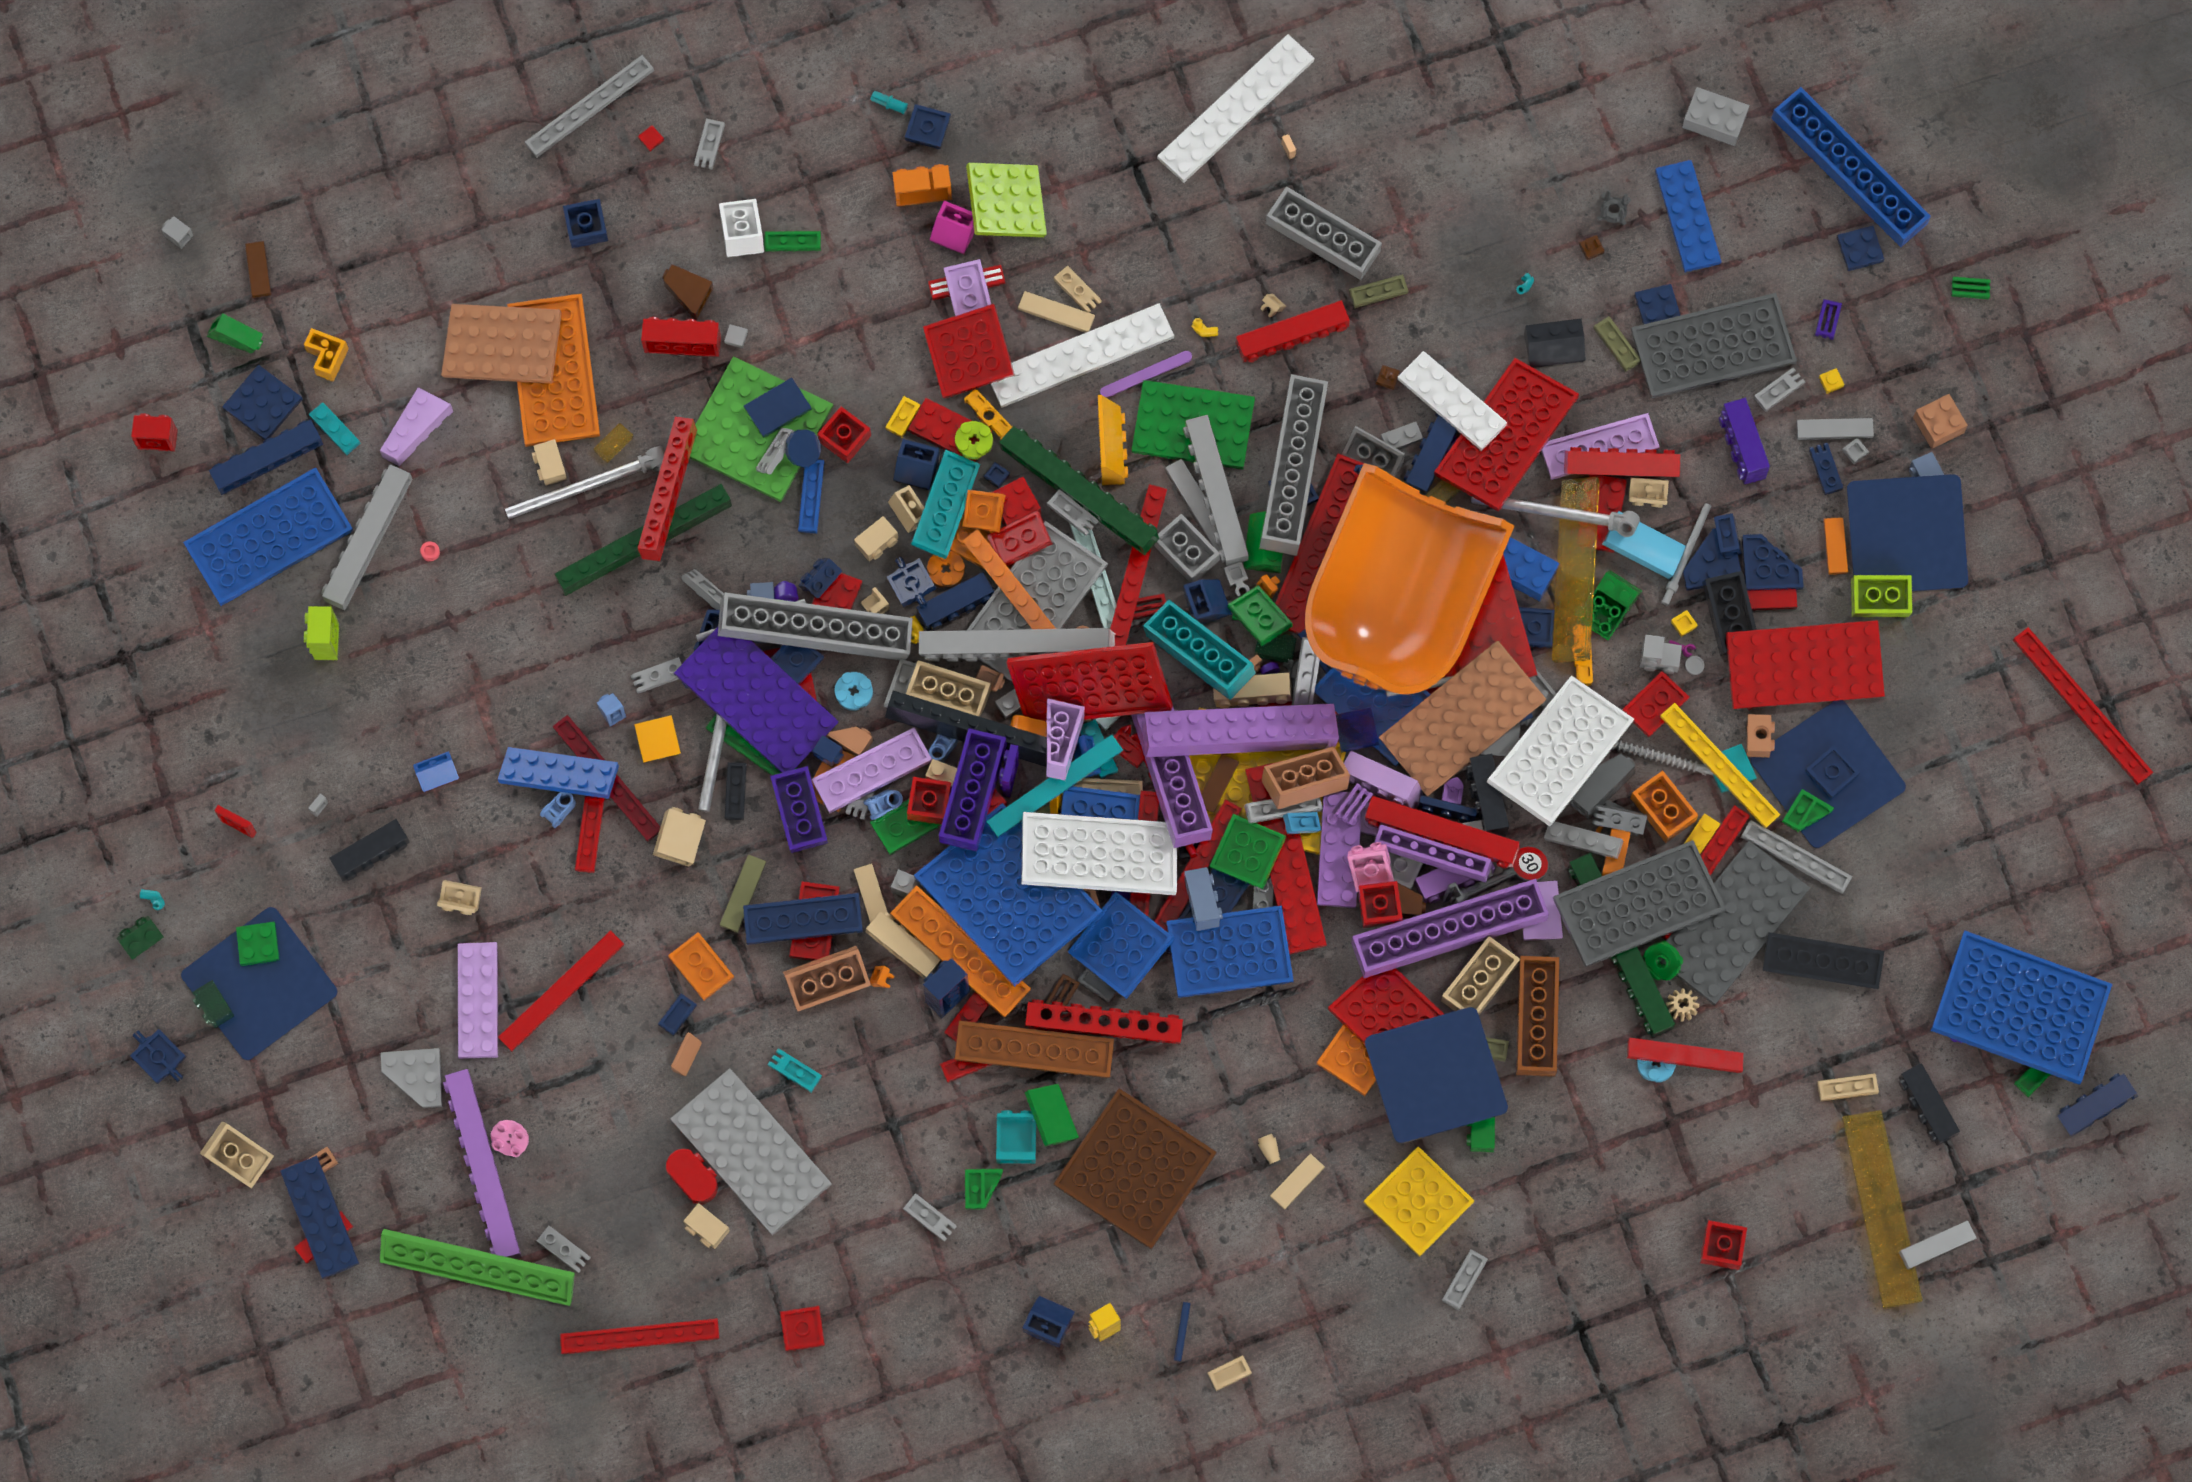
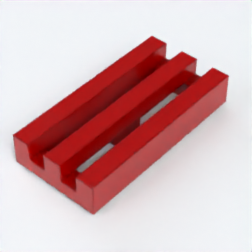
M1165 594L1138 598L1137 604L1162 600V602L1136 607L1135 612L1162 607L1166 603ZM1159 609L1135 613L1133 620L1153 616Z

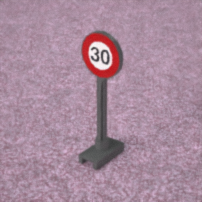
M1520 847L1513 868L1488 878L1486 883L1480 882L1466 889L1460 890L1456 882L1448 885L1442 901L1444 903L1449 901L1451 905L1463 902L1468 897L1513 876L1524 882L1533 879L1539 881L1545 877L1549 869L1548 858L1537 847Z

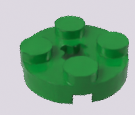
M1667 941L1653 944L1644 953L1646 966L1652 978L1656 980H1671L1681 970L1683 958L1677 949ZM1659 957L1663 958L1666 961V964L1661 965V959Z

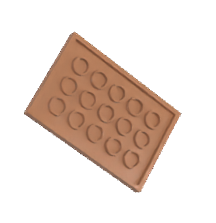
M451 304L441 375L444 378L552 384L562 315L561 310Z

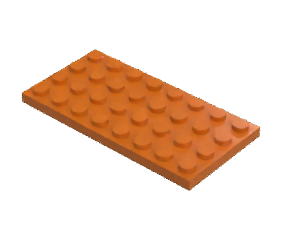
M582 294L507 304L508 307L557 309L562 312L552 384L517 382L525 447L554 439L556 442L599 437L600 429Z

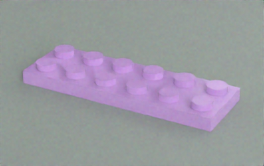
M1646 413L1550 440L1541 452L1550 479L1553 480L1571 475L1564 474L1565 451H1570V447H1582L1581 451H1589V448H1600V452H1607L1608 448H1617L1619 452H1626V449H1638V453H1645V449L1659 450L1660 447L1649 414Z
M912 728L813 778L812 782L830 814L931 763L932 759L915 728Z
M497 942L458 944L459 1059L498 1057Z

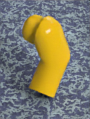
M1196 318L1193 320L1192 328L1199 336H1218V327L1207 328L1203 324L1202 319Z
M914 615L910 617L913 618L911 643L917 644L919 643V631H924Z

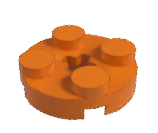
M949 551L946 559L933 555L928 561L927 572L935 586L940 588L955 587L964 578L965 565L960 555ZM942 566H950L949 573L947 571L942 573Z

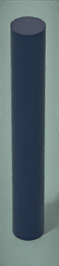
M1183 1302L1174 1355V1361L1177 1362L1182 1361L1191 1305L1188 1302Z

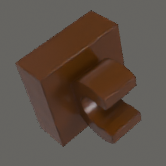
M1597 235L1579 243L1587 261L1605 252Z
M1382 365L1376 384L1394 390L1400 370Z

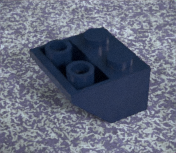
M903 439L897 457L893 481L930 490L940 458L939 448Z
M1201 579L1184 585L1183 593L1191 615L1199 623L1205 624L1232 615L1228 609V602L1219 579Z
M1039 1296L1025 1321L1023 1332L1059 1348L1075 1311Z

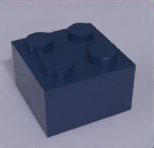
M600 199L563 206L572 248L608 241Z

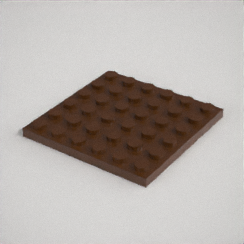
M1119 1088L1054 1182V1186L1152 1250L1217 1152Z

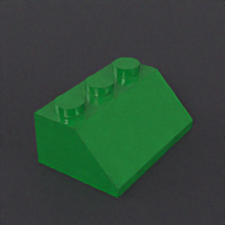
M1266 511L1250 514L1246 539L1248 561H1244V569L1281 573L1283 553L1259 549Z

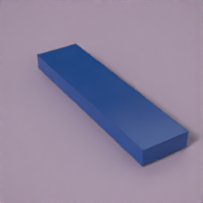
M817 460L811 466L804 467L798 532L815 534L818 532L824 460Z

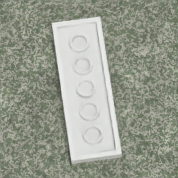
M1424 351L1398 376V380L1481 451L1507 426V422Z

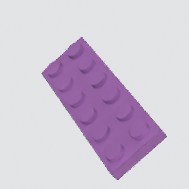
M1336 792L1323 796L1317 905L1356 908L1357 892L1347 856L1348 851H1351L1352 847L1360 845L1361 812L1351 826L1335 815L1350 792ZM1359 793L1353 795L1340 814L1344 816ZM1362 797L1347 818L1349 820L1362 804Z

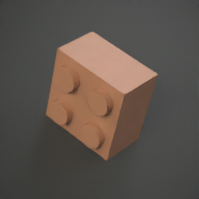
M1950 394L1917 409L1913 416L1931 449L1964 434L1968 426Z

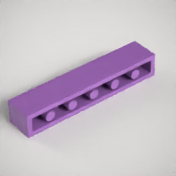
M1380 825L1375 842H1381L1382 845L1386 844L1389 853L1485 883L1492 867V861L1489 858L1384 825Z

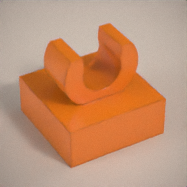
M1266 574L1260 578L1256 586L1259 585L1270 598H1273L1278 590L1277 584L1281 581L1276 576L1270 579Z
M875 966L870 978V984L873 987L890 988V985L886 983V979H894V975L889 973L890 969L885 966Z

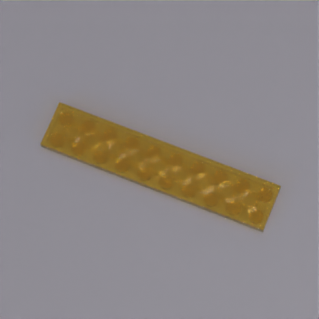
M1598 477L1562 480L1560 507L1598 513L1600 479ZM1562 518L1559 521L1557 557L1559 567L1556 575L1552 661L1555 663L1590 660L1597 524Z
M1878 1110L1843 1116L1842 1121L1882 1307L1884 1309L1922 1302L1916 1267L1907 1270L1899 1254V1251L1910 1247L1911 1244L1882 1111Z

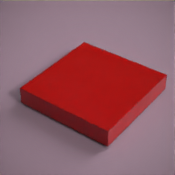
M217 805L215 813L221 822L254 838L257 832L250 821Z
M819 1306L780 1312L785 1351L825 1346Z

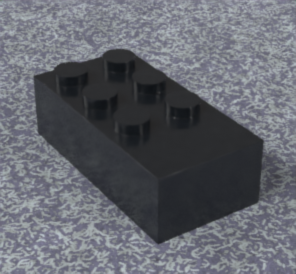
M1742 571L1708 578L1702 582L1720 656L1728 654L1727 632L1757 630Z
M1491 753L1469 758V764L1466 765L1465 776L1466 780L1470 781L1471 788H1469L1471 799L1475 800L1473 809H1476V817H1479V820L1482 821L1483 831L1506 837L1509 824L1502 793L1487 783L1488 778L1496 770L1493 755Z

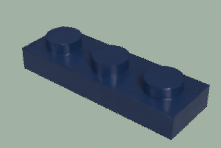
M1422 795L1417 808L1429 814L1440 815L1445 819H1457L1461 823L1474 821L1477 814L1476 809Z

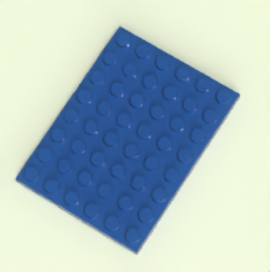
M1003 803L987 815L986 821L1005 809L1006 806ZM985 822L977 852L950 845L914 875L921 886L1014 987L1103 914L1102 909L1083 889L1022 884L1021 822L998 838Z
M1964 930L1931 1031L2080 1085L2112 984Z

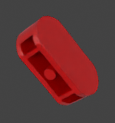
M689 1149L676 1150L669 1156L666 1162L668 1175L694 1204L699 1203L702 1205L709 1203L714 1199L718 1191V1184L715 1179L716 1173L710 1167L706 1168L702 1164L704 1160L698 1153L694 1154Z

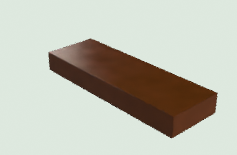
M264 241L247 243L245 246L252 297L271 295Z
M1221 754L1201 794L1206 810L1213 814L1239 764V761L1224 754Z

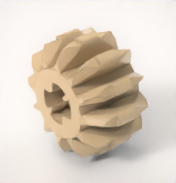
M1684 988L1681 989L1680 993L1674 990V996L1669 995V1002H1666V1007L1670 1008L1668 1010L1669 1013H1674V1020L1677 1019V1016L1680 1017L1681 1022L1684 1021L1685 1017L1691 1020L1692 1015H1696V1009L1699 1008V1004L1695 1003L1698 997H1691V990L1688 994H1685ZM1682 1002L1686 1003L1683 1008L1679 1007Z

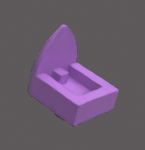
M1458 777L1451 778L1444 784L1442 801L1461 805L1463 783Z

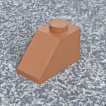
M852 727L829 732L827 735L828 739L840 745L844 751L854 756L866 752L873 743L871 733L865 728Z

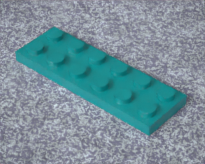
M948 450L944 451L913 536L912 546L943 559L947 558L965 509L967 492L972 489L979 470V463Z

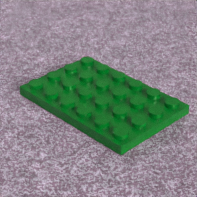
M1143 380L1132 453L1196 462L1194 455H1190L1188 445L1191 443L1189 438H1185L1183 427H1186V420L1208 415L1222 466L1244 470L1255 397Z

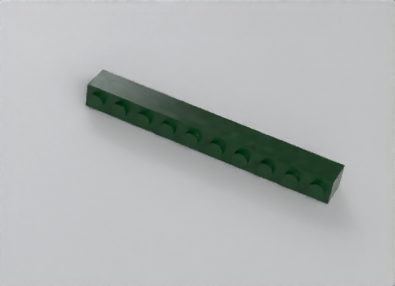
M1013 426L999 441L1002 451L1056 491L1060 489L1094 516L1102 525L1144 556L1159 540L1158 530L1154 525L1145 523L1139 514L1130 512L1124 503L1115 501L1109 492L1106 491L1104 493L1094 481L1089 482L1085 479L1086 477L1082 472L1073 470L1067 461L1058 459L1052 450L1043 448V445L1037 439L1032 440L1022 428L1017 429Z
M722 484L675 508L666 542L732 506L731 499ZM644 525L556 572V580L565 596L641 556L638 545Z
M1591 853L1569 862L1567 872L1570 879L1575 880L1577 886L1602 877ZM1635 947L1610 957L1612 964L1617 965L1619 969L1618 976L1621 982L1626 983L1628 997L1630 1000L1633 999L1636 1004L1635 1011L1639 1017L1642 1016L1645 1022L1643 1026L1646 1033L1651 1034L1652 1038L1674 1029L1675 1023L1638 948Z

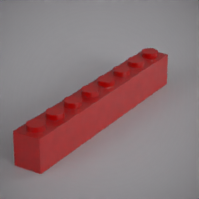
M1372 796L1365 815L1366 822L1372 827L1379 828L1380 825H1384L1483 856L1505 869L1508 867L1513 868L1520 848V842L1375 796Z

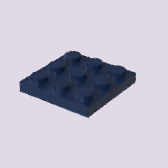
M258 365L222 407L226 412L266 440L275 433L303 399L299 394Z

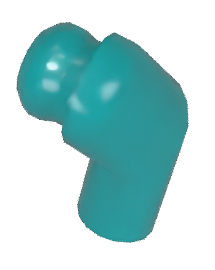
M1526 273L1521 277L1524 284L1516 288L1518 294L1529 292L1534 283L1533 276L1531 277L1529 273Z
M141 889L140 899L150 900L155 910L163 909L165 901L158 891Z

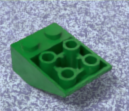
M1610 570L1602 578L1577 618V621L1586 627H1590L1591 630L1609 641L1642 590Z

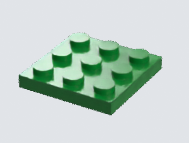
M1233 814L1210 867L1263 889L1286 836L1257 823L1249 824L1247 819Z

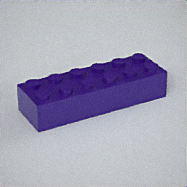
M968 729L939 833L940 843L978 851L1007 745L1006 737Z

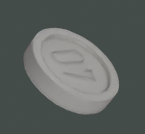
M1691 656L1686 660L1685 669L1691 675H1698L1704 669V661L1698 656Z

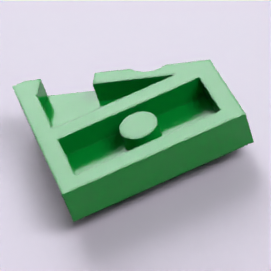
M1802 789L1782 823L1800 832L1830 814L1834 807Z
M965 1169L966 1210L986 1209L1003 1174V1169Z

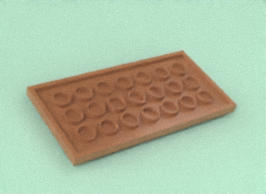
M1496 641L1379 736V739L1409 776L1418 781L1421 790L1428 797L1469 764V758L1479 756L1547 699L1500 642Z

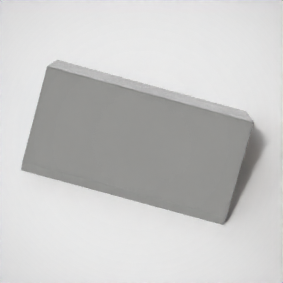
M1357 426L1354 427L1342 455L1359 462L1377 466L1394 477L1404 463L1405 453Z

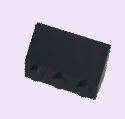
M1581 318L1525 325V343L1529 366L1532 368L1586 361L1585 339Z

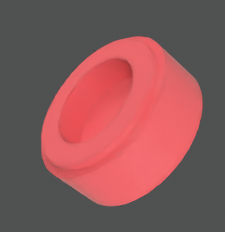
M429 541L421 546L420 553L424 560L435 561L440 555V549L435 542Z

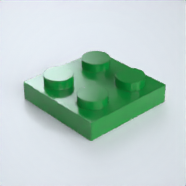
M275 922L236 927L241 966L280 961Z

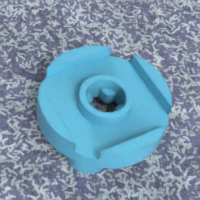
M858 672L844 673L835 685L837 701L843 708L850 711L866 707L873 697L870 679ZM856 687L859 693H855L852 696L849 689Z
M1637 1059V1069L1640 1075L1648 1081L1663 1082L1672 1076L1676 1067L1675 1064L1660 1063V1067L1652 1066L1651 1063L1653 1061Z

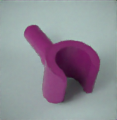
M1672 640L1669 641V644L1682 645ZM1693 644L1682 645L1683 655L1685 657L1692 656L1693 654L1689 653L1687 648L1695 650V646Z

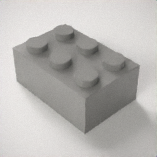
M1696 87L1682 128L1735 146L1747 116L1749 105Z
M1182 514L1158 533L1159 540L1154 544L1156 549L1189 583L1197 581L1220 561V553Z

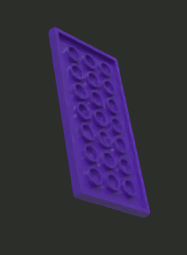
M718 627L674 672L676 677L781 773L794 770L815 748L821 737H826L839 723L837 719L751 640L718 636Z

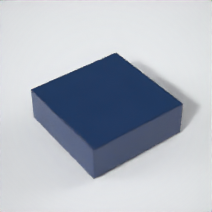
M994 462L984 475V479L999 489L1010 476V472Z

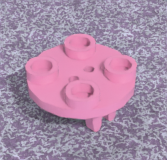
M500 1121L491 1131V1146L494 1150L504 1155L518 1157L526 1150L529 1144L527 1130L515 1121Z

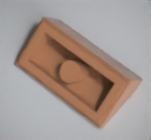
M689 1032L686 1034L671 1065L673 1072L682 1076L688 1074L702 1044L699 1039Z

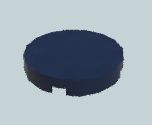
M807 429L796 430L787 438L785 454L793 465L809 467L818 460L821 453V442L813 431Z

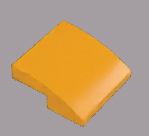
M672 715L634 724L643 763L681 754Z

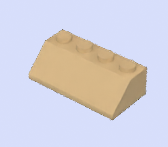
M918 660L906 694L980 717L991 691V683Z

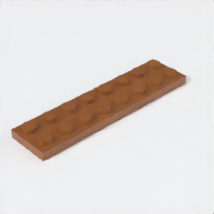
M959 1021L955 1060L1110 1078L1114 1039Z

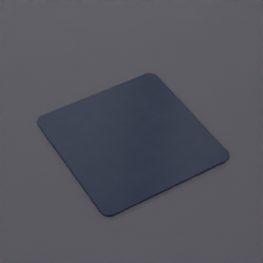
M1950 474L1852 481L1848 484L1847 498L1853 576L1912 575V591L1963 588L1968 584L1962 489L1959 476Z
M1843 700L1832 702L1777 738L1770 758L1751 757V764L1786 812L1789 811L1802 789L1834 807L1830 814L1801 830L1804 837L1814 848L1822 847L1902 794L1906 789L1905 782ZM1835 745L1856 767L1860 774L1831 799L1805 770Z
M274 907L266 908L243 926L275 922L280 961L241 966L237 932L235 931L186 967L181 973L183 981L244 1060L253 1059L334 999L338 993L336 986Z
M1473 1007L1370 1035L1365 1040V1046L1394 1139L1398 1143L1410 1142L1500 1116L1508 1110L1507 1101L1478 1012Z

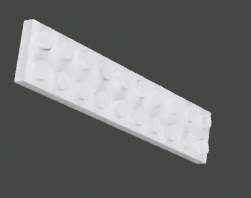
M1287 34L1157 156V159L1184 183L1312 64L1314 57Z
M1156 304L1012 362L1015 376L991 383V386L1001 408L1171 340L1174 338V334L1160 304Z

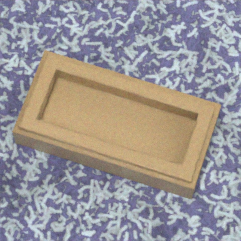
M1242 1355L1207 1374L1215 1390L1218 1391L1251 1375L1252 1372Z

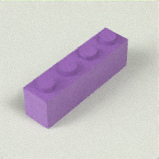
M1493 862L1491 867L1492 874L1495 872ZM1438 868L1415 878V885L1419 894L1423 896V902L1432 904L1439 901L1440 897L1445 895L1448 885L1456 882L1458 888L1465 887L1466 889L1475 885L1477 880Z

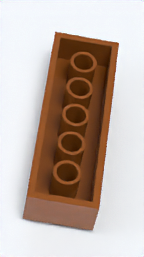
M1520 956L1516 1075L1552 1077L1556 1075L1559 957Z

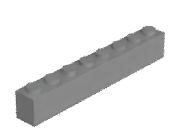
M1208 415L1186 420V427H1183L1185 438H1189L1191 443L1188 445L1190 455H1194L1196 462H1193L1195 472L1200 474L1201 479L1198 480L1200 490H1204L1206 497H1203L1205 507L1209 508L1211 512L1208 515L1211 526L1214 525L1216 532L1213 534L1216 544L1220 543V559L1225 561L1226 566L1248 561L1247 548Z
M389 465L388 469L383 471L381 483L374 488L373 498L371 502H367L364 508L365 514L357 521L354 535H350L346 550L342 551L339 556L337 568H333L329 583L325 584L321 594L324 601L342 610H346L412 481V476L409 472L393 465Z

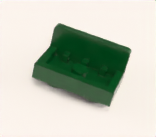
M149 916L140 917L134 922V926L130 929H123L116 938L132 960L164 938Z

